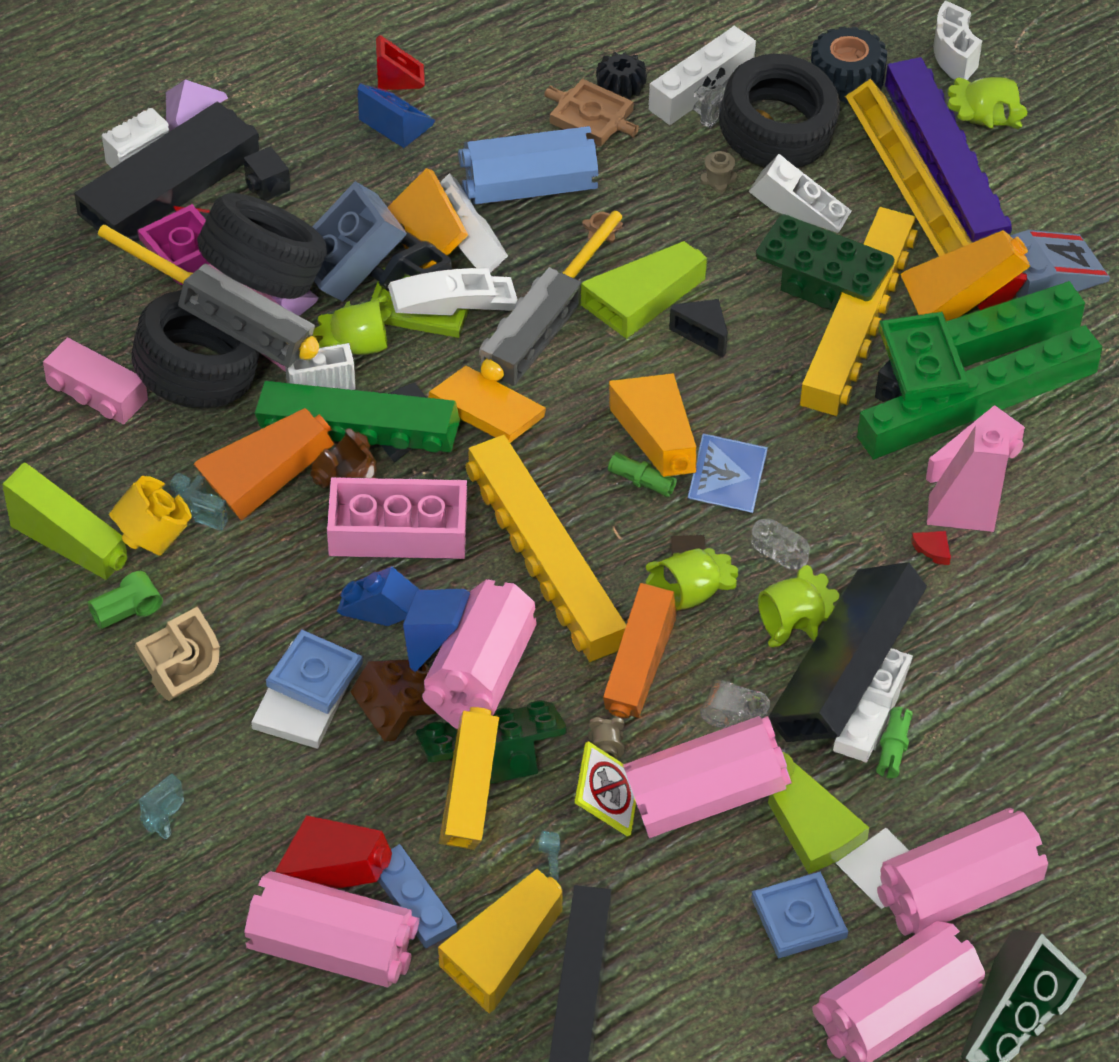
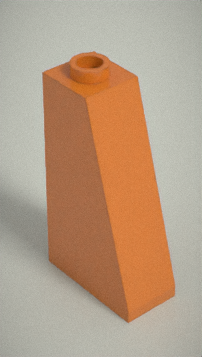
M304 408L197 460L194 466L242 521L314 462L324 449L328 450L334 445L328 435V432L332 429L320 414L314 418Z
M643 583L639 585L603 696L605 709H608L616 717L629 718V716L639 718L676 621L677 614L673 591Z

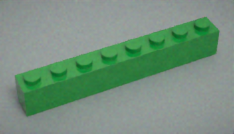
M1086 325L965 371L970 384L968 392L905 402L903 396H899L860 412L857 438L873 460L977 420L994 405L1002 410L1095 374L1098 371L1103 347Z

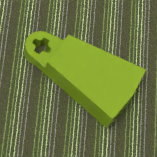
M782 752L792 784L786 785V789L769 795L768 804L808 874H811L838 862L865 843L868 839L869 826L794 763L788 754Z

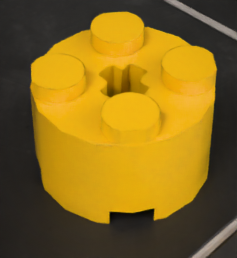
M141 476L137 482L133 483L113 507L109 516L124 533L122 540L133 549L142 547L161 556L187 527V522L191 519L192 515L188 505L179 494L174 499L162 489L165 483L153 477Z

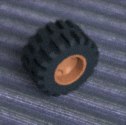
M845 26L839 27L836 30L832 28L827 30V33L820 34L818 40L813 42L811 63L828 76L837 90L839 100L844 102V104H850L845 96L870 78L880 90L884 86L887 61L886 45L883 41H880V37L876 34L871 35L870 31L866 29L859 30L858 27L846 28Z

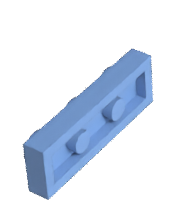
M399 844L392 848L390 864L383 870L378 882L394 905L411 909L412 916L419 918L416 936L423 946L428 948L456 933L457 923L402 846Z

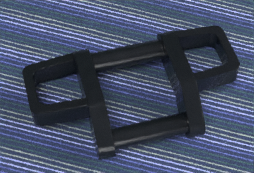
M406 231L407 234L400 242L409 248L395 254L385 269L377 265L369 275L379 281V285L383 289L389 291L388 285L390 282L403 279L405 273L409 276H415L436 271L452 270L451 259L429 241H421ZM431 260L437 263L427 269L419 267Z

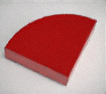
M946 531L912 533L911 542L918 553L921 552L933 559L932 562L936 564L950 565L951 555Z

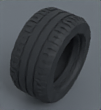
M761 55L739 65L730 75L719 111V126L731 148L749 162L766 167L780 154L796 168L813 163L828 149L840 113L839 95L828 76L814 64L792 55ZM761 100L781 101L794 106L808 120L797 124L779 123L765 118L751 104Z
M227 193L215 200L197 238L199 252L220 272L259 292L285 299L300 298L308 293L327 255L325 240L306 222L271 203L238 193Z
M182 290L166 293L151 301L139 317L131 352L134 370L148 389L171 403L198 409L225 406L237 400L249 390L260 352L179 307L178 303ZM174 343L201 345L219 355L208 356L192 353L176 346Z

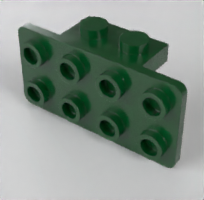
M786 214L778 217L756 250V258L758 260L782 269L780 291L831 311L835 310L842 292L863 301H870L893 267L895 260L888 253Z
M537 700L530 702L526 707L516 709L506 707L495 711L493 716L499 717L490 784L538 774L534 741L561 736L567 733L566 724L553 703ZM432 722L416 731L417 740L428 762L453 759L458 729L451 726L450 723Z

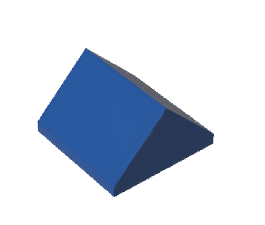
M361 83L357 89L359 120L403 148L433 126L435 119L390 91Z
M466 589L416 591L403 623L409 666L413 671L416 672L458 628L470 592Z

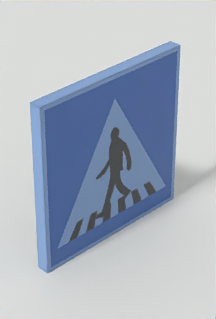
M703 433L696 460V473H693L688 499L753 513L768 447Z

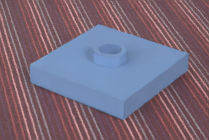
M301 630L267 677L266 686L328 714L362 666L363 656Z
M821 871L752 891L751 899L778 959L843 940L848 936V930Z

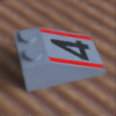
M1026 230L1010 235L1013 239L1019 237L1028 250L1025 256L1030 264V267L1022 272L1027 274V280L1016 293L1018 298L1068 281L1071 282L1076 291L1109 282V275L1080 234Z

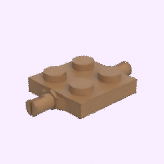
M581 79L574 88L566 92L556 89L551 85L545 91L546 98L558 102V106L550 113V123L562 129L590 126L591 133H586L587 139H594L596 145L602 146L616 131H621L631 137H635L638 133L639 125L625 120L632 113L634 102L585 79Z

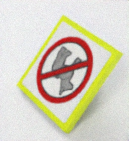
M587 742L584 747L574 803L624 835L630 836L636 800L623 767L624 764L592 743Z

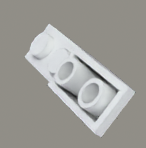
M449 173L440 184L468 233V236L458 246L476 268L489 269L492 272L508 255L487 221L477 213L458 180Z
M483 268L452 269L424 273L396 280L388 285L395 313L453 315L457 308L513 311L517 302L511 277L491 276L489 269Z
M890 649L840 736L836 738L833 748L834 752L864 762L868 761L872 751L876 750L889 721L890 711L895 706L912 662V655L896 649Z

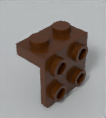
M408 659L369 661L351 689V694L384 742L395 741L410 716L438 714L424 702L422 697L425 691L424 680L429 672L427 664L424 663L415 672L410 668Z

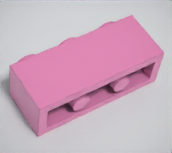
M68 337L43 361L46 383L52 389L70 395L78 403L88 405L99 411L104 417L114 419L123 425L148 400L147 388L136 373Z

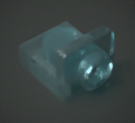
M197 475L192 484H188L182 493V498L188 505L192 515L190 520L222 531L228 522L226 500L220 499L214 494H206L205 477Z
M172 773L139 799L140 820L149 832H157L164 839L171 835L168 816L174 814L184 802L182 783Z

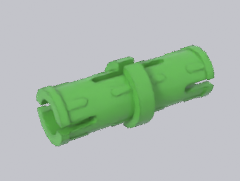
M619 452L612 456L608 465L609 472L632 481L633 485L638 488L643 486L665 497H669L672 494L677 482L676 477H663L657 469L651 467L650 463L635 461Z
M893 707L890 711L887 731L882 735L880 745L883 748L879 764L876 768V772L882 777L885 768L888 769L886 778H897L899 776L903 752L907 751L909 745L907 734L913 717V713L907 708L904 717H901L903 707Z

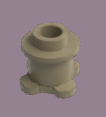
M716 151L707 155L704 164L707 173L701 174L700 181L703 185L713 187L716 192L723 193L727 190V186L730 183L737 181V173L733 171L735 160L732 155L724 151Z
M592 718L589 721V727L592 729L588 732L589 740L592 741L593 745L610 756L619 759L625 751L624 744L621 742L623 740V732L621 730L624 728V720L621 718Z

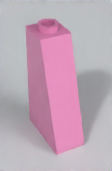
M975 425L929 494L927 525L994 532L1009 456V428Z

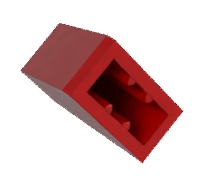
M306 815L275 872L334 889L375 883L378 881L383 870L389 866L392 851L383 831Z

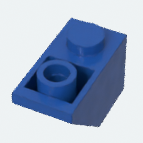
M391 566L382 571L373 572L358 581L349 582L341 592L342 599L337 612L342 616L390 626L405 620L416 591L420 589Z

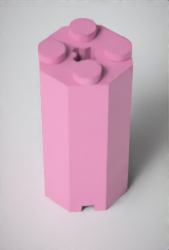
M486 579L470 591L458 628L442 644L424 680L425 691L422 695L424 702L456 729H458L462 712L469 711L470 707L485 708L491 711V716L494 715L536 627V617L533 618L535 602L513 583L505 582L502 587L494 585L495 581Z
M758 716L623 765L649 838L786 789V785L792 784L786 768L785 758L780 746H777L774 730L768 716L762 719Z
M1007 808L883 862L880 868L882 885L877 887V893L881 903L885 907L889 906L896 916V924L900 932L904 936L911 933L917 934L935 921H951L1044 880L1048 861L1045 854L1038 855L1036 847L1042 845L1040 835L1024 812L1017 811L1013 813L1014 809Z
M272 871L262 876L258 886L265 887L261 896L254 894L250 903L244 931L245 937L250 938L246 942V948L387 988L393 983H397L400 974L406 975L411 962V953L407 952L409 939L413 940L415 938L419 925V918L412 916L411 909Z
M935 921L822 994L819 1003L812 1007V1011L818 1022L825 1028L829 1037L827 1045L832 1054L839 1059L845 1056L849 1062H873L982 990L983 984L978 982L984 979L985 971L974 946L968 940L961 943L954 936L960 931L953 924Z

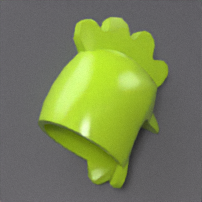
M958 77L955 79L954 85H951L947 91L950 97L947 106L951 110L958 112V119L969 121L972 124L986 125L990 129H993V126H1009L1014 129H1020L1023 125L1020 120L1026 117L1028 113L1026 107L1020 104L1017 84L1011 79L988 77L971 83L966 79ZM1003 103L1007 104L1010 109L1007 120L1004 114Z
M384 295L374 301L351 305L350 301H348L343 308L336 310L334 314L320 315L318 317V324L320 326L316 327L313 331V337L319 341V348L349 343L352 355H368L388 348L384 324L392 313L391 309L385 305L388 303V296Z
M696 548L683 553L675 552L672 557L659 562L653 561L645 566L646 570L651 572L645 581L646 584L673 591L676 611L689 609L705 602L718 589L732 590L737 585L738 568L731 565V557L727 554H715V550L712 548L704 550ZM664 566L669 568L678 583L670 584L665 580Z
M804 565L797 572V578L779 581L760 592L758 608L761 620L771 636L768 641L769 647H778L784 644L789 639L792 629L803 630L813 642L818 636L819 626L823 621H827L835 608L833 604L839 599L837 590H828L826 588L829 582L826 575L820 573L815 576L813 575L812 568L809 565Z

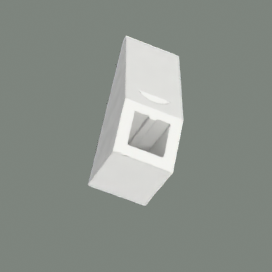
M780 154L760 172L749 190L753 196L773 211L836 233L841 230L852 211Z

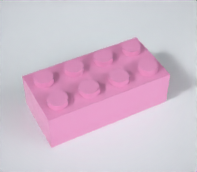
M331 478L327 524L329 556L465 559L467 480Z

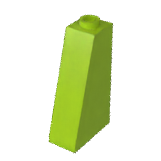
M685 241L584 281L581 284V306L628 339L706 279L707 257L700 250L694 249Z
M24 462L2 484L10 526L105 580L124 566L127 560V551L122 535L33 467Z

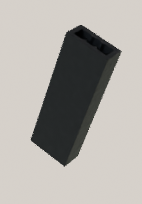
M217 101L76 191L74 195L77 215L97 231H99L102 225H106L125 237L136 235L139 229L162 219L174 211L173 206H182L243 166L244 157L259 151V134L252 125L242 121L233 110L227 109Z
M910 562L858 569L768 716L770 722L786 742L837 738L840 736L927 588V585Z
M574 885L549 1062H592L610 929L611 889Z

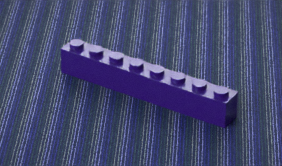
M922 57L887 64L885 87L919 154L972 243L1002 230L1007 234H1011V221L1007 215L1004 216L997 194L992 193L986 173L981 172L975 152L970 151L964 131L959 130L953 110L948 109L942 89L937 88L932 70L926 67Z

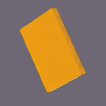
M428 168L388 206V209L397 221L404 225L406 231L421 241H429L447 256L468 236L434 171ZM431 260L419 267L427 269L437 263Z
M464 366L429 391L428 398L454 400L461 420L495 438L505 434L510 443L544 418L546 407L497 381L484 378L480 372L468 366Z

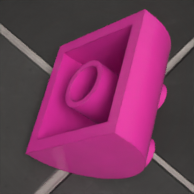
M193 204L138 230L139 239L148 250L187 272L194 273L202 265L210 264L199 252L197 240L206 219ZM173 279L176 283H178V284H180V285H183L182 283H180V282H178L177 280Z

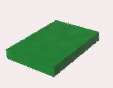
M943 312L879 321L878 329L904 402L969 391L970 384Z

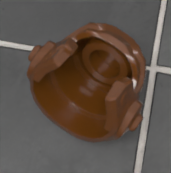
M347 428L345 436L331 452L324 449L312 464L310 475L313 482L325 489L326 487L330 488L331 478H376L377 462L369 451L368 438L364 434Z

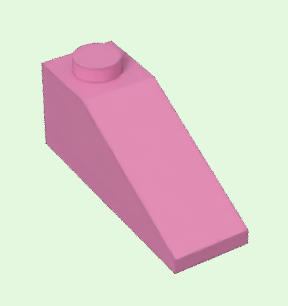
M994 405L929 458L926 480L930 483L939 481L975 425L1009 428L1008 458L1016 457L1022 450L1025 427Z

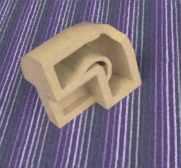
M198 606L167 622L164 629L135 643V650L152 675L151 682L157 691L168 701L202 684L214 673L219 663V643Z

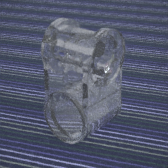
M719 680L714 682L700 714L710 725L727 728L758 716L761 719L769 716L770 701L760 691H753L728 681ZM757 701L760 702V708H757Z

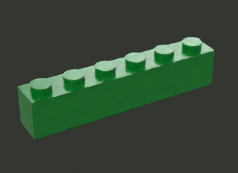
M1068 281L946 321L961 363L963 367L1079 328L1082 322L1085 302L1071 282Z
M273 381L264 382L255 410V416L260 429L306 408L314 418L320 414L332 429L328 432L332 441L340 442L345 436V430L351 428L354 432L364 434L368 438L369 445H388L398 449H425L429 452H451L460 423L458 409L454 400Z

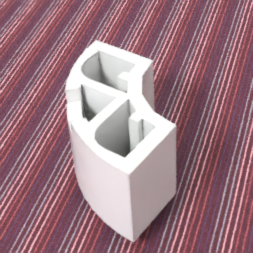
M945 0L939 9L933 46L935 58L951 79L955 80L960 77L968 80L978 68L982 40L974 36L969 29L971 12Z

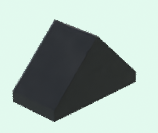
M719 299L674 304L670 308L669 330L722 358L726 355L728 331Z

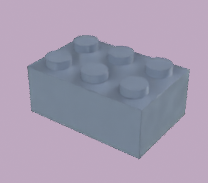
M356 181L313 225V228L325 240L327 255L314 282L320 290L343 302L407 234L379 195Z

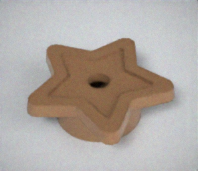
M604 211L593 214L590 219L582 221L583 226L589 230L588 240H590L610 215L609 213ZM622 222L618 223L606 238V241L610 243L615 241L614 232L622 228Z

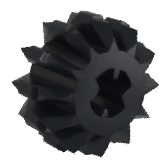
M613 51L612 56H603L601 63H598L596 68L597 85L630 100L632 95L639 96L641 90L645 88L647 82L646 67L644 61L638 59L637 54L629 56L626 51L623 54H617Z

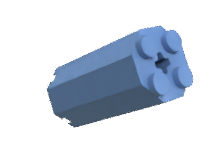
M587 126L464 142V148L458 149L459 164L461 168H465L467 180H462V188L468 199H471L472 204L597 189L598 182H592V177L598 176L594 139H587L586 133H591V128Z

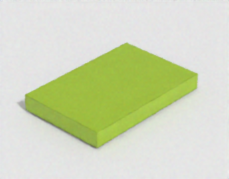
M405 273V276H404L403 278L411 277V276H409L408 274ZM379 281L377 282L371 301L387 295L389 300L385 305L392 311L391 316L384 324L455 338L460 337L469 309L457 308L453 315L395 313L390 292L383 289L379 285Z

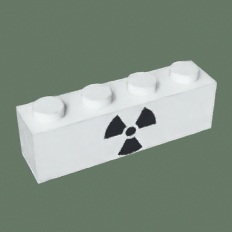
M733 26L651 82L649 110L667 124H673L716 94L739 65L755 58L756 40L736 26Z

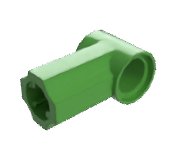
M136 571L127 575L120 583V587L88 601V607L98 628L103 629L135 613L140 617L153 614L162 605L163 598L146 572Z

